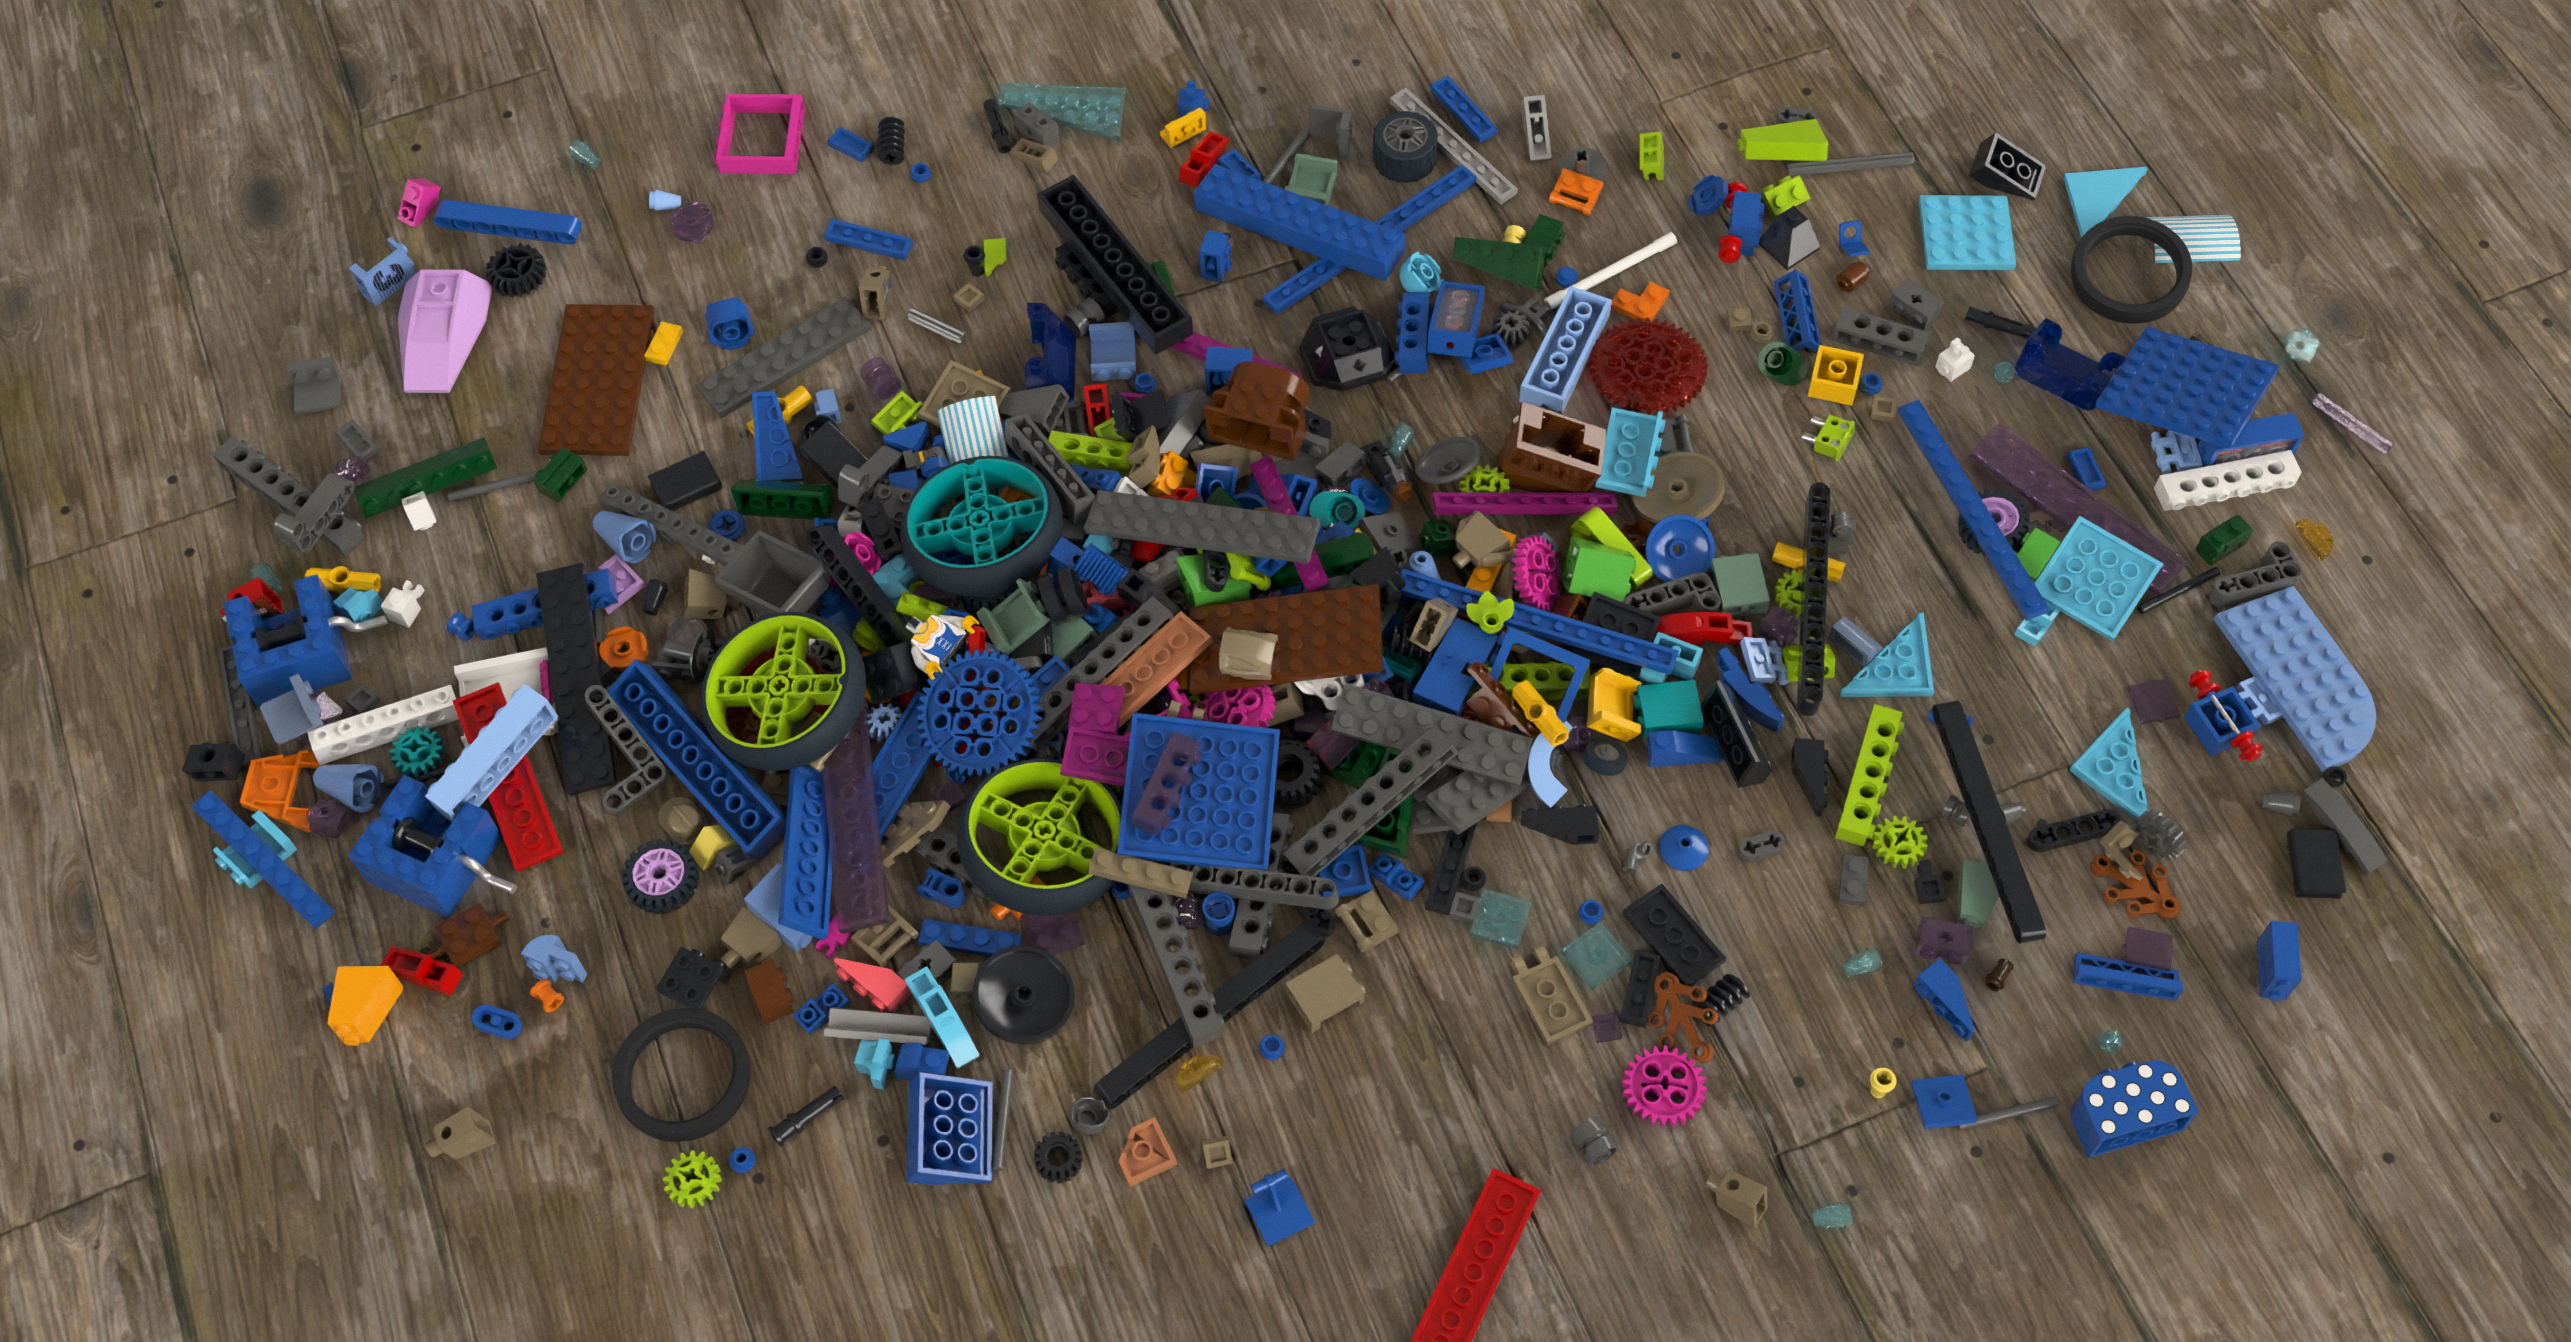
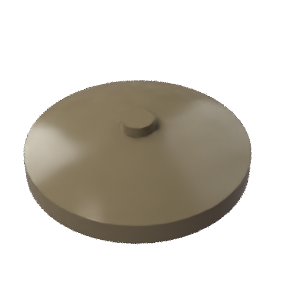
M1693 452L1672 453L1658 458L1656 470H1651L1650 474L1655 476L1652 489H1647L1646 496L1632 495V499L1638 514L1644 520L1654 525L1672 515H1689L1702 520L1710 515L1723 499L1725 492L1724 477L1717 463L1705 455Z

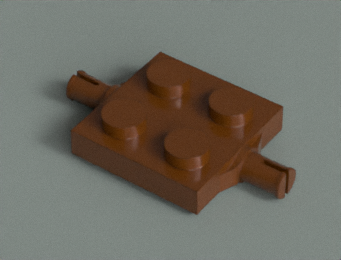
M481 903L435 926L440 937V946L427 952V954L434 960L446 954L452 964L458 968L501 945L496 927L510 919L505 911L491 918L486 914Z

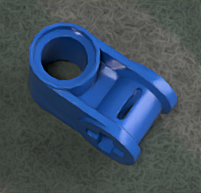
M927 868L925 879L921 885L916 887V892L923 898L938 902L949 908H959L966 900V894L960 880L943 874L934 868ZM952 891H958L954 895H948Z

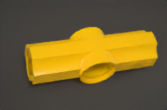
M801 385L785 397L777 398L786 426L792 421L793 415L813 402L807 389ZM754 419L747 423V427L754 436Z
M1778 541L1771 561L1794 568L1797 574H1800L1803 569V549ZM1828 558L1827 580L1839 583L1846 563Z
M338 566L333 570L310 568L309 570L307 569L305 578L318 574L326 589L337 591L339 595L343 594L349 587L361 592L373 589L377 593H379L381 587V577L379 574L349 571L344 566Z
M1525 680L1518 683L1513 688L1512 696L1525 711L1526 718L1534 722L1552 746L1556 747L1559 744H1563L1569 738L1568 734L1570 731L1557 717L1555 709L1545 702L1529 681Z

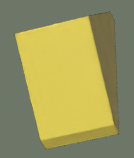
M721 824L703 827L689 852L698 866L705 871L716 862L719 852L739 844Z

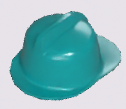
M1324 491L1313 498L1310 504V515L1312 518H1319L1321 526L1325 528L1330 523L1336 524L1341 520L1351 529L1359 526L1360 519L1364 518L1365 507L1362 500L1355 495Z

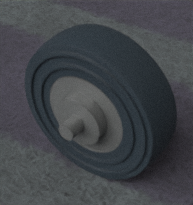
M1598 738L1591 740L1586 745L1583 760L1592 771L1601 775L1614 776L1624 770L1628 755L1626 750L1617 742Z

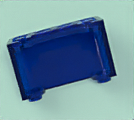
M1040 302L1027 303L1032 344L1039 343L1044 353L1043 357H1034L1026 362L1025 381L1027 390L1058 384L1069 395L1068 402H1073L1075 399L1076 336L1046 304Z
M2045 318L2029 336L2016 363V374L2021 379L2083 410L2095 409L2097 399L2127 360L2126 357L2115 352H2108L2102 357L2100 362L2088 358L2060 344L2059 342L2063 334L2060 325Z

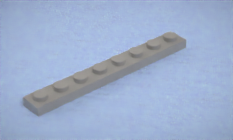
M1407 88L1390 97V104L1397 111L1417 112L1431 120L1437 129V147L1458 166L1463 164L1476 175V183L1500 205L1517 194V188Z

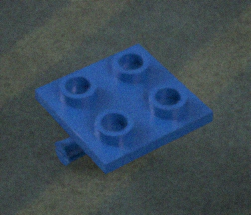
M1285 1169L1272 1175L1268 1173L1264 1175V1179L1250 1185L1254 1195L1245 1199L1244 1202L1268 1247L1315 1224L1292 1177H1288Z

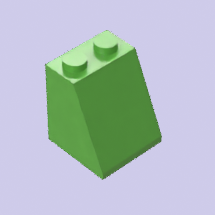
M1571 536L1561 583L1569 593H1579L1580 595L1592 597L1593 593L1597 592L1624 603L1625 596H1628L1630 593L1631 584L1629 579L1630 575L1635 572L1636 560L1628 551Z
M1203 554L1176 558L1180 586L1191 607L1250 600L1249 590L1252 589L1251 583L1242 579L1236 580L1231 578V565L1228 561V580L1225 588L1221 592H1212L1204 584ZM1210 561L1211 564L1220 566V564L1217 561Z

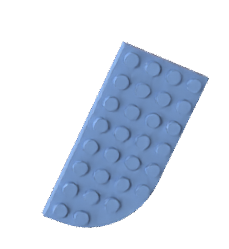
M2294 586L2215 615L2213 618L2215 623L2253 676H2256L2275 702V707L2278 711L2281 710L2283 718L2322 772L2328 771L2332 767L2343 765L2362 752L2370 741L2376 724V710L2372 695L2361 676Z

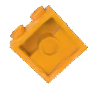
M1170 450L1165 454L1162 453L1160 455L1161 461L1158 478L1150 482L1147 493L1158 498L1161 494L1171 495L1177 487L1195 488L1197 474L1187 468L1188 461Z

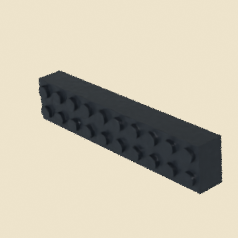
M1075 175L1037 193L1039 211L1155 355L1193 335L1191 316Z

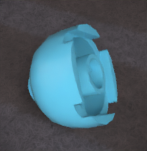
M1416 252L1408 257L1401 266L1399 272L1401 284L1407 292H1430L1431 295L1440 288L1439 274L1442 271L1432 257L1427 254L1422 256L1419 254L1420 252Z

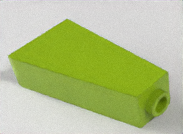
M1816 119L1742 129L1741 137L1737 141L1738 150L1742 151L1747 160H1827L1828 141Z

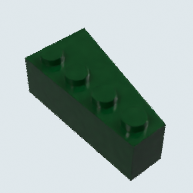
M1455 237L1452 259L1536 291H1541L1546 247Z
M1387 747L1378 772L1382 770L1386 762L1394 760L1401 754V750ZM1412 766L1406 767L1403 773L1409 772ZM1393 782L1387 783L1384 789L1390 788ZM1414 792L1360 837L1357 842L1365 848L1406 859ZM1375 798L1367 800L1366 805L1373 803Z

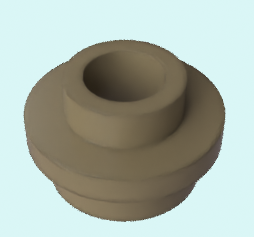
M1766 322L1756 323L1750 331L1751 338L1758 343L1770 341L1773 335L1771 326Z

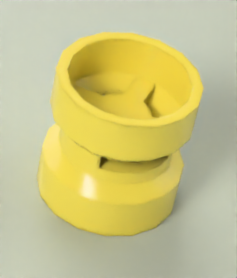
M1508 226L1502 242L1522 244L1525 242L1527 233L1520 226Z

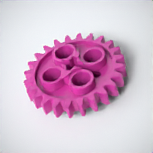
M1535 535L1521 539V543H1517L1518 549L1514 550L1516 558H1512L1516 564L1512 568L1516 572L1513 580L1518 583L1515 588L1520 589L1519 598L1524 597V605L1528 604L1530 607L1550 611L1554 607L1557 598L1561 596L1558 590L1562 589V586L1559 584V581L1563 580L1559 576V572L1562 569L1557 566L1559 559H1555L1556 551H1551L1552 544H1547L1546 538L1542 539L1541 536Z
M1268 685L1217 691L1213 694L1206 693L1208 700L1201 701V704L1204 706L1202 710H1205L1202 721L1260 728L1262 726L1269 727L1266 720L1274 718L1271 712L1276 710L1273 704L1276 700Z
M1666 1045L1663 1048V1052H1659L1656 1046L1653 1047L1652 1054L1647 1049H1644L1643 1058L1636 1054L1634 1057L1635 1063L1629 1061L1627 1066L1629 1070L1624 1071L1623 1077L1627 1080L1622 1081L1621 1087L1626 1089L1623 1091L1622 1096L1629 1098L1626 1106H1635L1632 1114L1637 1115L1641 1113L1642 1123L1647 1118L1651 1119V1127L1655 1125L1656 1121L1660 1122L1661 1129H1664L1666 1122H1669L1674 1129L1677 1120L1680 1124L1685 1125L1686 1117L1693 1120L1695 1116L1694 1111L1700 1112L1702 1107L1700 1104H1704L1706 1098L1702 1095L1706 1094L1707 1087L1702 1085L1705 1083L1706 1077L1699 1076L1702 1067L1694 1068L1696 1059L1687 1061V1052L1681 1056L1677 1055L1678 1048L1676 1047L1672 1053L1668 1052ZM1648 1070H1652L1656 1072L1658 1076L1649 1077L1645 1072ZM1674 1072H1678L1682 1074L1684 1078L1675 1079L1671 1074ZM1661 1084L1666 1085L1667 1090H1664ZM1653 1095L1657 1101L1650 1102L1644 1096ZM1679 1097L1682 1099L1683 1103L1676 1104L1671 1100V1098Z

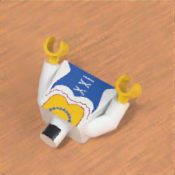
M931 615L925 623L915 616L912 617L907 623L906 628L915 634L911 639V654L916 666L927 673L931 680H934L933 673H942L940 665L945 666L948 663V659H951L966 641V632L964 630L974 634L975 631L971 626L973 624L979 625V622L970 615L965 618L947 615L936 617Z

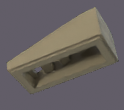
M1021 138L1009 152L1011 156L1046 173L1049 172L1058 160L1053 147Z

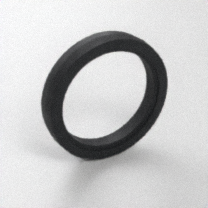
M2139 216L2114 217L2090 228L2080 239L2071 262L2072 284L2083 303L2102 317L2129 324L2151 322L2173 311L2187 293L2192 276V259L2182 239L2167 226L2155 220ZM2132 235L2146 238L2162 247L2171 257L2176 269V283L2165 296L2150 303L2127 304L2115 301L2101 293L2090 280L2086 269V258L2089 252L2100 242L2115 236Z
M690 1008L667 1010L648 1018L638 1025L622 1043L616 1055L612 1071L613 1090L623 1115L644 1134L669 1142L695 1140L721 1128L735 1115L742 1105L748 1092L751 1078L747 1048L737 1031L725 1019L703 1009L695 1011ZM682 1028L702 1029L719 1037L731 1051L733 1073L727 1091L714 1107L698 1117L673 1122L656 1119L646 1114L637 1106L631 1092V1075L637 1058L649 1043L667 1032Z

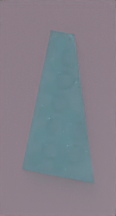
M1000 83L998 102L1000 106L1013 110H1018L1030 102L1056 123L1120 142L1126 88Z

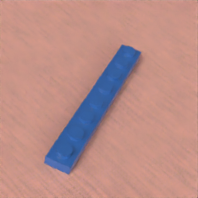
M211 790L191 806L315 930L335 914L334 910Z

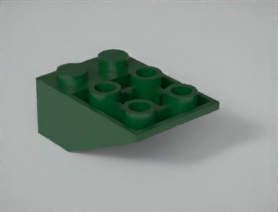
M1342 735L1317 760L1321 773L1355 789H1360L1369 777L1375 776L1378 773L1387 748ZM1334 737L1332 741L1328 738L1326 743L1329 745L1330 742L1332 743L1337 737Z

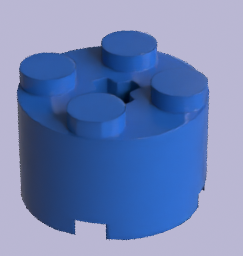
M733 297L707 305L705 322L710 341L716 347L720 345L723 349L733 350L743 347L748 343L747 340L750 336L752 338L754 329L749 309L740 298Z

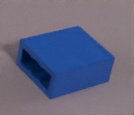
M2271 921L2257 940L2260 997L2269 998L2271 1001L2286 1000L2302 980L2297 923Z

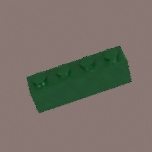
M740 479L731 486L737 510L741 515L814 520V518L829 519L831 517L834 495L830 485Z

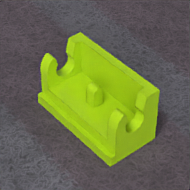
M1661 132L1640 134V170H1643L1646 180H1649L1650 173H1655L1658 181L1664 180V146Z

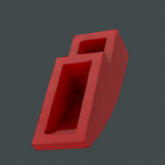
M1210 131L1191 150L1190 158L1180 167L1179 182L1197 188L1214 164H1217L1218 158L1221 157L1229 142V138Z
M391 946L380 965L389 966L396 977L449 996L452 995L463 976V973L453 964L436 961L427 954Z

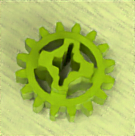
M1489 464L1485 466V469L1477 465V470L1470 471L1460 481V493H1497L1498 486L1500 488L1498 493H1509V479H1504L1505 472L1498 473V467L1491 470Z
M1793 569L1791 575L1785 572L1783 578L1778 579L1774 594H1776L1775 602H1780L1779 609L1786 608L1787 615L1794 612L1796 618H1799L1801 614L1802 570L1800 574H1797L1796 570Z
M1893 816L1892 822L1885 818L1882 825H1877L1876 832H1874L1872 840H1874L1872 848L1879 849L1876 857L1883 856L1885 858L1884 864H1887L1889 861L1893 862V868H1896L1897 864H1901L1902 868L1906 869L1908 862L1915 866L1917 859L1922 860L1923 852L1926 851L1928 846L1925 844L1927 835H1921L1923 827L1916 828L1915 820L1908 823L1906 816L1903 817L1902 821H1899L1897 816Z
M691 1150L689 1157H686L684 1153H680L681 1160L672 1159L673 1168H665L669 1176L663 1177V1182L667 1185L664 1190L667 1195L670 1194L669 1198L674 1203L678 1200V1204L682 1208L688 1203L689 1207L694 1209L696 1202L704 1206V1199L708 1198L712 1201L714 1198L711 1192H719L720 1190L716 1183L722 1181L721 1176L718 1174L721 1170L718 1164L714 1165L715 1160L713 1157L707 1158L703 1151L697 1156L695 1151ZM705 1168L709 1171V1179L704 1175ZM676 1180L680 1183V1191L676 1188Z

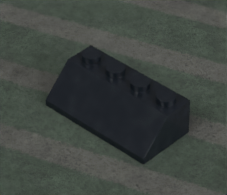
M1721 680L1716 681L1700 705L1705 721L1737 787L1741 788L1764 783L1772 771L1770 762L1766 759L1760 742L1755 737L1751 728L1750 721L1746 718L1741 708V703L1736 698L1733 690Z

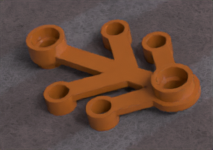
M2134 851L2128 858L2143 876L2140 881L2132 877L2126 878L2118 868L2112 865L2111 860L2105 855H2097L2093 858L2090 864V871L2095 876L2104 877L2109 875L2130 888L2118 890L2115 887H2108L2103 894L2105 902L2115 904L2117 901L2146 898L2152 902L2141 905L2138 901H2130L2125 908V912L2131 918H2137L2139 915L2158 913L2162 918L2170 919L2180 913L2181 903L2178 898L2170 895L2165 877L2168 871L2165 866L2155 865L2150 872L2151 878L2156 881L2158 893L2150 889L2143 866L2145 855L2142 852ZM2133 857L2139 858L2141 862H2136ZM2099 862H2103L2106 866H2101ZM2155 871H2160L2163 876L2157 875ZM2108 893H2113L2116 898L2109 897ZM2165 903L2170 904L2173 908L2167 907ZM2130 907L2137 908L2138 912H2133Z
M1667 972L1660 974L1655 980L1654 985L1655 991L1659 996L1654 1012L1650 1013L1647 1018L1648 1024L1654 1028H1661L1665 1024L1664 1013L1668 1000L1672 1006V1011L1666 1033L1659 1038V1046L1663 1049L1665 1040L1670 1038V1045L1667 1046L1668 1050L1675 1048V1038L1680 1023L1692 1046V1058H1695L1700 1063H1708L1714 1055L1713 1047L1701 1041L1689 1016L1702 1019L1704 1023L1712 1025L1718 1021V1012L1711 1008L1701 1009L1683 1004L1678 994L1690 996L1693 1001L1703 1002L1707 998V991L1700 986L1690 987L1679 984V980L1674 974ZM1665 981H1668L1669 986L1664 990L1663 985ZM1697 990L1701 991V996L1699 998L1695 997V993ZM1712 1012L1713 1017L1708 1021L1707 1014ZM1658 1016L1659 1022L1654 1024V1017ZM1702 1047L1703 1053L1701 1056H1698L1697 1050Z

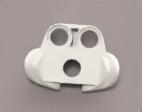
M1362 674L1294 682L1304 693L1309 695L1316 694L1321 697L1325 707L1329 710H1337L1344 683L1349 684V681L1357 680L1350 685L1365 689ZM1332 693L1337 694L1334 697H1328Z

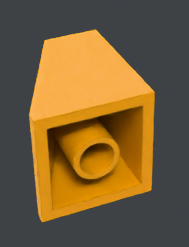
M389 966L337 967L327 1024L346 1045L357 1046L359 1043H369L402 993L403 985Z

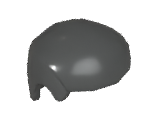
M1081 1097L1073 1103L1069 1113L1073 1127L1084 1135H1095L1102 1131L1110 1117V1110H1107L1104 1101L1096 1100L1092 1097Z

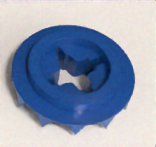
M723 510L711 517L708 529L733 541L737 537L740 538L741 533L745 531V521L740 513L734 510ZM725 521L730 526L728 532L724 529Z

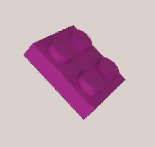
M1075 683L1068 729L1071 726L1118 735L1125 692L1124 687Z

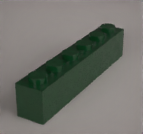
M483 437L357 485L354 488V493L366 519L403 505L401 499L424 491L425 495L432 494L497 469V465L487 441Z
M1366 532L1353 533L1348 537L1332 538L1327 542L1314 544V550L1327 578L1349 574L1374 556L1373 542ZM1288 561L1270 577L1271 586L1268 590H1260L1251 583L1252 589L1249 590L1250 597L1303 585V582L1294 562Z

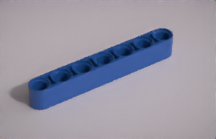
M442 200L433 218V222L444 229L562 244H575L582 227L581 220L571 215L452 200Z

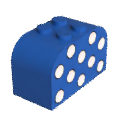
M2158 1060L2140 1064L2134 1061L2124 1065L2119 1070L2114 1071L2113 1068L2103 1070L2098 1076L2090 1079L2072 1106L2071 1120L2085 1153L2090 1158L2185 1131L2199 1111L2182 1075L2175 1067Z

